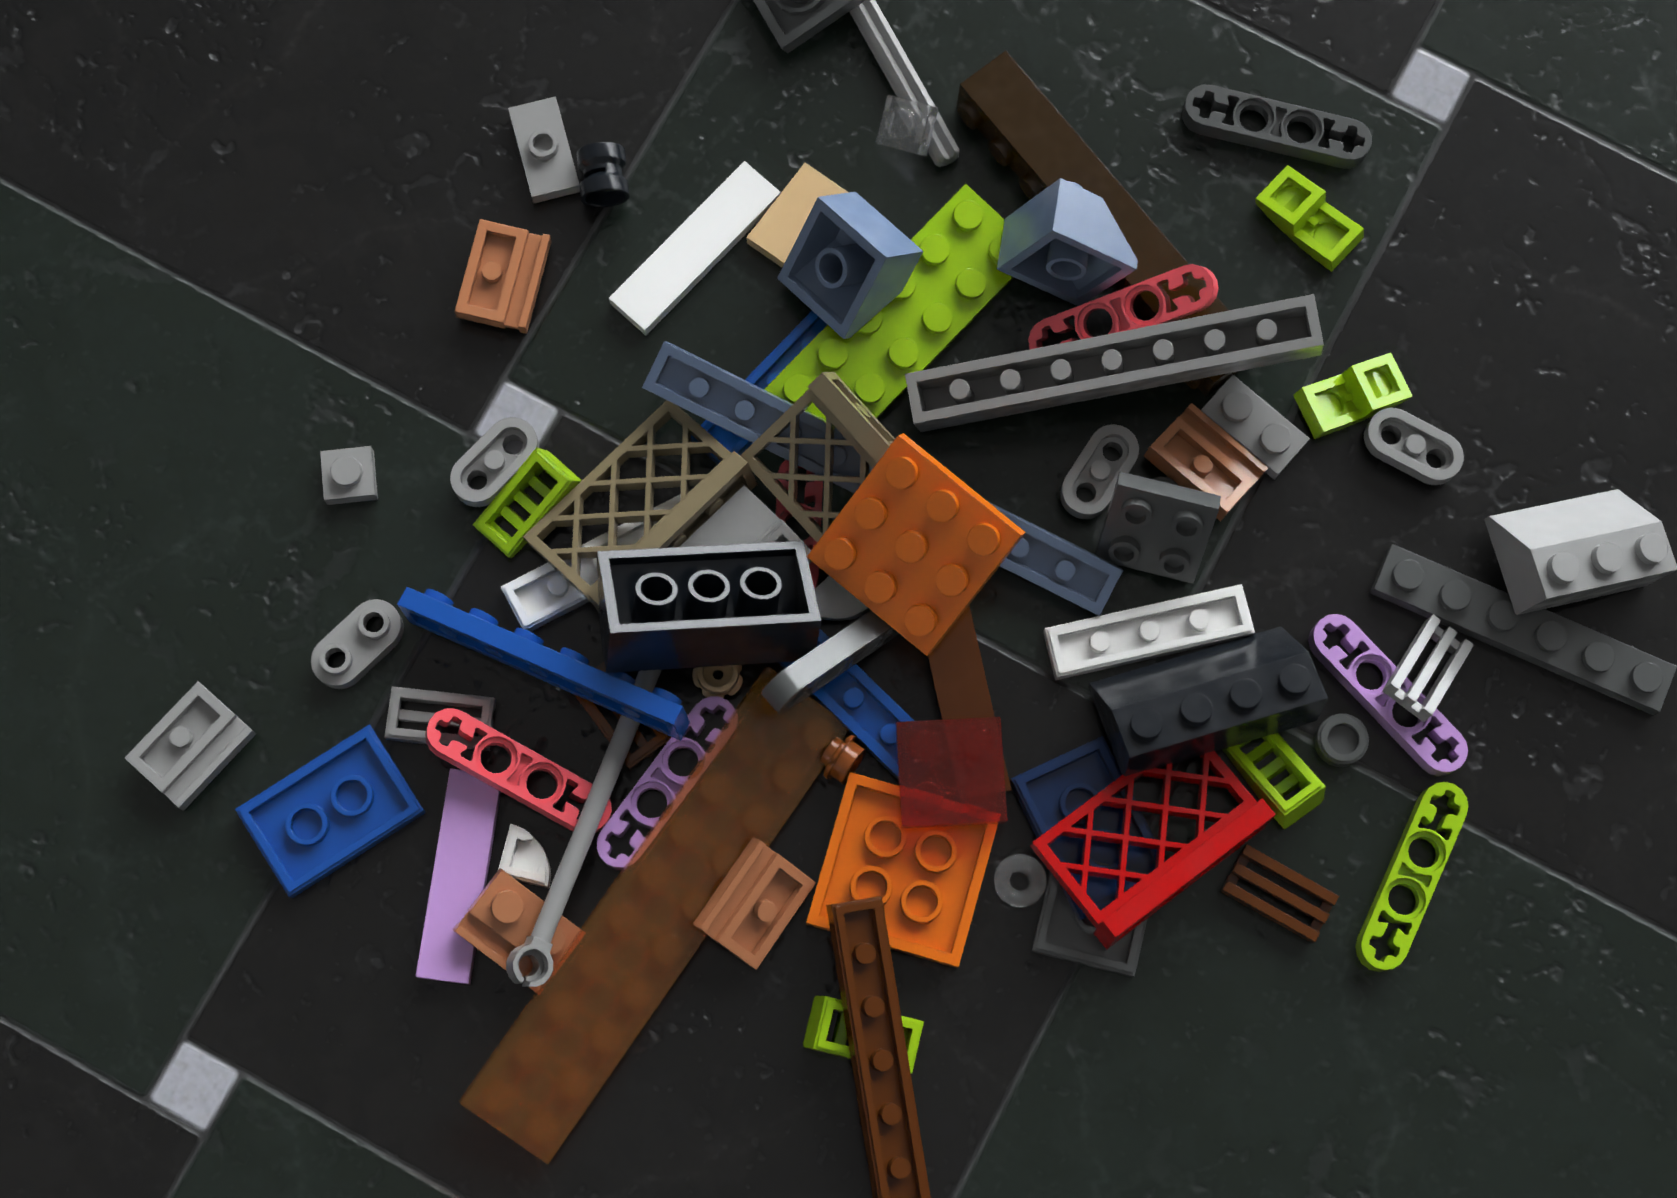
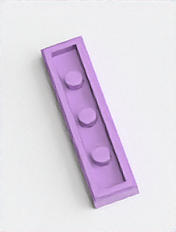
M450 768L416 977L470 985L476 947L454 932L453 928L462 920L468 912L467 910L486 887L501 792L459 769Z

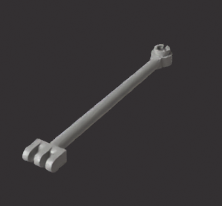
M662 670L639 671L634 685L652 692ZM623 715L620 716L530 936H527L525 943L516 947L507 958L506 971L509 978L515 984H522V987L540 986L550 978L553 972V959L550 954L553 946L551 944L552 938L640 725L639 722ZM524 956H528L533 963L531 972L526 976H522L523 974L519 969V962Z

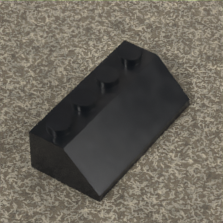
M804 541L597 551L599 622L606 673L793 662L817 647L822 620Z
M1281 626L1091 682L1088 686L1119 769L1124 776L1153 768H1162L1170 763H1179L1202 756L1205 753L1222 750L1318 720L1328 699L1309 651Z

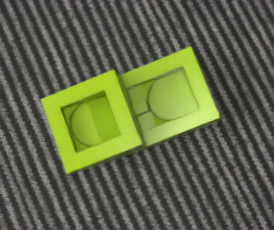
M1289 165L1255 198L1257 206L1284 234L1331 272L1364 238L1363 227L1326 202L1325 190Z
M1391 352L1352 365L1344 373L1302 387L1293 395L1314 439L1361 422L1383 409L1393 408L1413 397Z

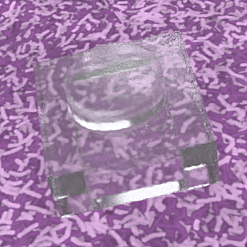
M887 95L876 143L927 156L939 108Z

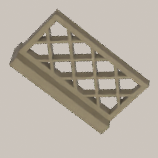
M822 372L808 386L809 389L740 455L748 462L754 474L816 542L819 541L831 525L832 518H836L840 513L832 511L833 482L860 483L861 485L869 474V465L874 468L895 440L891 433L835 372ZM812 403L826 417L825 438L799 437L800 415ZM790 425V437L779 436ZM835 428L845 439H834ZM771 442L790 443L789 473L771 472L757 456ZM799 444L825 445L824 475L798 474ZM834 445L853 446L861 455L860 476L833 475ZM778 479L789 480L788 490ZM798 480L824 481L823 511L805 510L797 501ZM812 517L823 518V529Z
M666 400L534 525L523 538L592 603L599 613L598 580L590 586L580 577L581 559L597 558V551L679 547L743 485L751 491L757 485V482L746 460L735 451L731 453L679 406ZM671 418L683 427L682 443L656 444V432ZM691 435L699 442H691ZM712 453L721 461L708 474L690 475L691 454ZM682 455L681 476L655 477V457ZM635 457H647L646 478L620 479V466L626 460ZM681 487L680 501L672 509L654 510V489ZM645 489V511L618 512L619 491ZM610 491L609 513L583 514L584 500L593 492ZM644 522V536L635 544L617 545L619 523ZM609 524L608 546L582 547V529L584 525ZM573 526L572 548L550 549L542 541L556 527ZM572 559L571 567L567 565L563 560Z

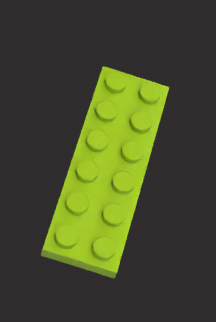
M965 184L911 239L912 242L923 250V253L903 291L850 338L843 339L827 324L764 390L794 404L822 372H835L878 419L907 389L905 374L925 370L1014 278L997 270L1005 219ZM814 403L806 409V411L826 420L825 415Z

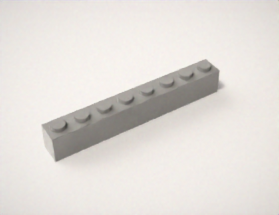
M1311 294L907 373L905 378L913 424L920 432L1321 356L1324 343L1315 296Z

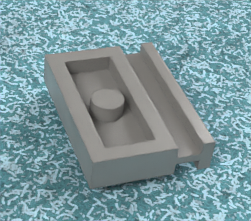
M197 681L129 752L125 759L179 809L184 811L256 733L205 686Z

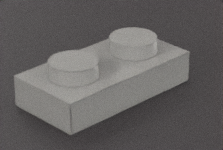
M1234 375L1225 382L1201 409L1210 419L1268 467L1265 473L1274 480L1310 439Z

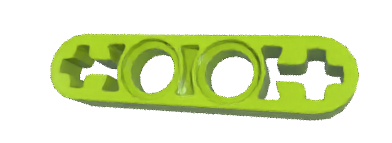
M1448 782L1436 783L1424 790L1415 803L1357 937L1355 946L1357 957L1362 965L1369 970L1382 972L1394 969L1402 964L1409 952L1467 816L1469 807L1467 797L1462 789L1455 784ZM1443 795L1449 797L1447 806L1453 809L1454 813L1443 816L1439 820L1435 831L1419 828V822L1427 826L1432 823L1437 808L1430 804V801L1436 800ZM1436 831H1438V832H1445V833H1446L1445 838H1443V837H1442L1440 834H1438ZM1413 840H1427L1434 847L1436 856L1435 861L1430 867H1419L1410 859L1408 851ZM1395 886H1405L1414 894L1416 903L1411 913L1407 915L1398 914L1389 905V892ZM1379 915H1381L1390 923L1405 925L1406 929L1404 933L1399 928L1392 930L1387 946L1394 950L1393 956L1387 955L1378 961L1374 958L1376 949L1369 945L1370 939L1376 940L1381 938L1386 931L1389 923L1378 922Z

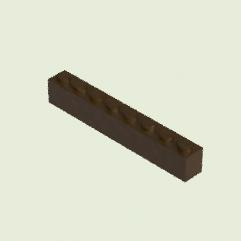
M1004 51L960 84L957 111L961 119L970 129L975 130L978 128L989 141L988 148L993 157L1002 166L1009 165L1020 178L1019 184L1021 189L1030 200L1060 178L1075 182L1082 186L1083 189L1104 199L1138 260L1135 271L1112 285L1113 292L1183 265H1189L1007 51ZM1190 274L1187 276L1188 285L1179 290L1170 291L1168 288L1169 282L1162 284L1163 289L1170 298L1171 312L1178 309L1173 302L1175 298L1188 295L1192 296L1195 302L1200 299L1199 291L1206 287V283L1203 280L1195 279ZM1145 291L1137 295L1133 303L1134 313L1139 319L1144 321L1155 317L1159 310L1157 296L1151 291ZM1216 297L1214 302L1206 309L1178 320L1229 310ZM1240 371L1185 381V383L1192 389L1198 388L1205 397H1208L1232 375L1235 376Z

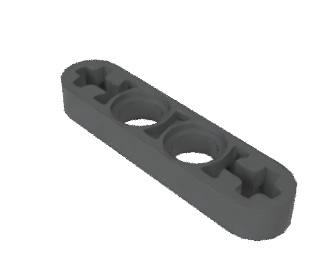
M1203 84L1193 88L1188 93L1182 108V119L1185 126L1197 134L1342 169H1351L1363 162L1372 145V135L1369 128L1363 122L1356 119L1215 85ZM1202 101L1211 103L1210 111L1212 112L1209 118L1199 116V106ZM1228 106L1234 107V110L1229 120V125L1224 124L1226 110ZM1248 110L1256 111L1264 117L1266 127L1257 132L1249 131L1241 125L1240 115ZM1294 122H1303L1311 128L1313 139L1306 143L1293 141L1289 137L1287 126ZM1324 129L1330 130L1326 138L1328 141L1325 147L1318 146L1324 134ZM1344 135L1353 137L1352 145L1355 147L1351 153L1343 151L1344 145L1341 140Z
M869 611L782 670L765 686L761 695L781 715L892 640L899 633L873 611Z

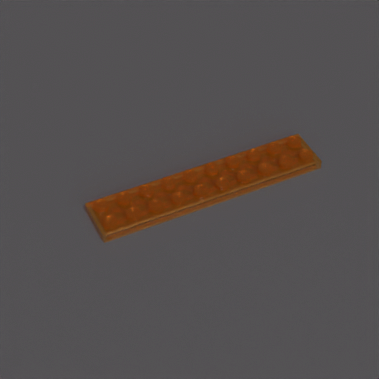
M770 667L764 668L635 853L553 967L550 978L540 985L459 1100L461 1105L546 1164H549L706 938L707 934L695 927L693 922L747 844L754 837L769 847L825 765L820 759L828 745L836 737L843 740L849 732L833 713L811 697H807L787 712L779 715L761 695L765 686L778 674Z

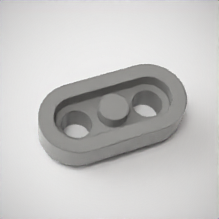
M1386 408L1377 412L1369 421L1364 431L1365 445L1373 456L1429 485L1444 484L1450 481L1463 465V449L1453 436L1402 409ZM1381 432H1392L1396 437V444L1384 442ZM1426 455H1436L1441 461V467H1431L1427 463Z
M516 417L504 418L495 423L452 468L450 481L459 500L472 507L489 505L536 447L539 448V441L534 428L527 421ZM511 441H520L523 444L521 451L516 454L507 453L505 447ZM474 477H486L487 484L485 487L479 490L470 488V482Z
M1111 424L1099 428L1092 435L1066 475L1060 489L1061 503L1069 514L1080 519H1092L1101 515L1111 502L1119 472L1130 473L1139 455L1138 441L1129 429L1121 425ZM1108 447L1115 448L1120 454V459L1117 461L1107 460L1103 455V450ZM1080 488H1088L1092 491L1094 499L1090 502H1083L1077 497L1076 491Z
M373 599L361 603L314 648L311 656V666L314 674L323 684L334 689H345L356 684L400 642L404 632V624L400 614L393 605L384 600ZM373 617H381L384 620L383 627L377 632H369L366 629L367 622ZM333 653H345V662L342 666L338 668L329 667L328 660Z

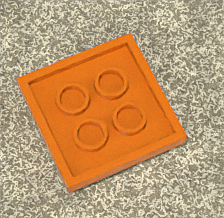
M903 433L896 437L807 555V558L927 656L933 652L1026 532Z
M850 772L806 925L830 931L826 905L882 896L890 949L958 969L1000 815Z

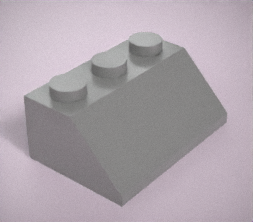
M1618 489L1492 515L1484 519L1516 615L1645 587L1677 570V564L1662 521Z

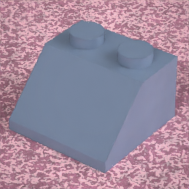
M1060 178L1005 218L997 270L1079 306L1135 271L1138 260L1104 199L1083 189L1082 186L1075 182Z
M857 192L819 196L777 279L843 339L852 337L903 291L923 250Z

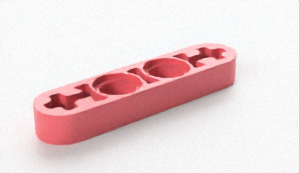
M1195 264L1183 265L1041 320L1030 331L1028 339L1029 349L1043 347L1042 341L1048 339L1047 330L1050 328L1054 333H1066L1074 330L1073 326L1069 323V320L1075 318V331L1080 339L1093 337L1087 330L1086 323L1089 315L1097 309H1104L1112 318V328L1108 334L1173 322L1209 307L1217 297L1218 281L1213 272L1206 267ZM1190 274L1197 280H1205L1206 287L1199 291L1200 299L1195 302L1194 298L1188 295L1175 298L1173 302L1178 309L1171 312L1170 298L1163 289L1162 284L1169 282V290L1176 291L1188 285L1187 276ZM1145 291H1151L1159 300V310L1155 317L1144 321L1135 315L1133 303L1137 295ZM1070 338V339H1067V340L1062 341V342H1060V343H1065V342H1070V341H1076V340H1078V339H1076V338Z
M447 708L436 712L429 720L425 737L430 751L436 756L570 831H574L578 821L579 809L568 802L564 804L562 812L553 806L564 794L566 783L575 788L569 795V798L583 804L588 797L592 783L461 710ZM451 721L456 722L460 725L458 735L469 742L472 741L474 732L483 736L475 746L471 761L462 757L467 750L466 745L456 740H452L448 746L442 745L439 742L441 733L435 729L438 724L442 727H447ZM495 745L503 747L510 756V765L507 770L501 773L487 771L481 763V753L485 748ZM536 771L549 773L556 782L555 793L546 799L534 797L527 789V778ZM610 799L596 832L600 831L610 818L612 812Z

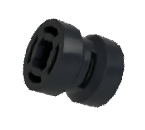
M596 142L579 148L577 151L578 170L584 176V180L580 183L581 202L587 206L600 208L612 207L626 202L630 194L628 180L623 177L622 170L626 167L625 148L620 144L612 142Z

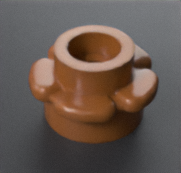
M850 735L845 741L836 737L828 745L820 759V763L826 766L824 770V777L826 779L833 777L840 783L845 784L849 773H855L866 754V749L855 743L856 736Z

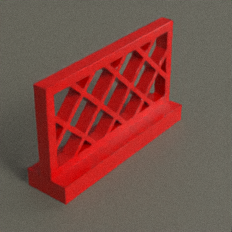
M1215 751L1200 756V774L1172 770L1173 763H1170L1164 769L1153 768L1128 776L1121 775L1034 840L1030 845L1095 926L1094 935L1107 950L1260 833L1276 815L1263 798L1258 802L1254 799ZM1209 768L1215 776H1208ZM1141 776L1163 779L1161 804L1132 800L1134 781ZM1171 781L1199 784L1197 809L1169 805ZM1207 786L1226 788L1239 805L1228 814L1205 811ZM1126 788L1125 799L1114 797ZM1101 806L1124 809L1121 834L1092 830L1094 811ZM1131 810L1160 814L1158 839L1129 835ZM1168 815L1196 819L1195 839L1188 844L1166 841ZM1086 818L1085 829L1074 827ZM1205 821L1216 822L1204 831ZM1061 836L1084 839L1081 865L1061 862L1049 845ZM1091 840L1120 844L1118 870L1089 866ZM1128 845L1157 849L1155 869L1149 874L1126 871ZM1165 851L1177 852L1164 862ZM1071 873L1080 874L1079 883L1075 880ZM1088 876L1117 880L1115 900L1102 910L1096 906L1086 893ZM1125 881L1136 883L1124 892Z

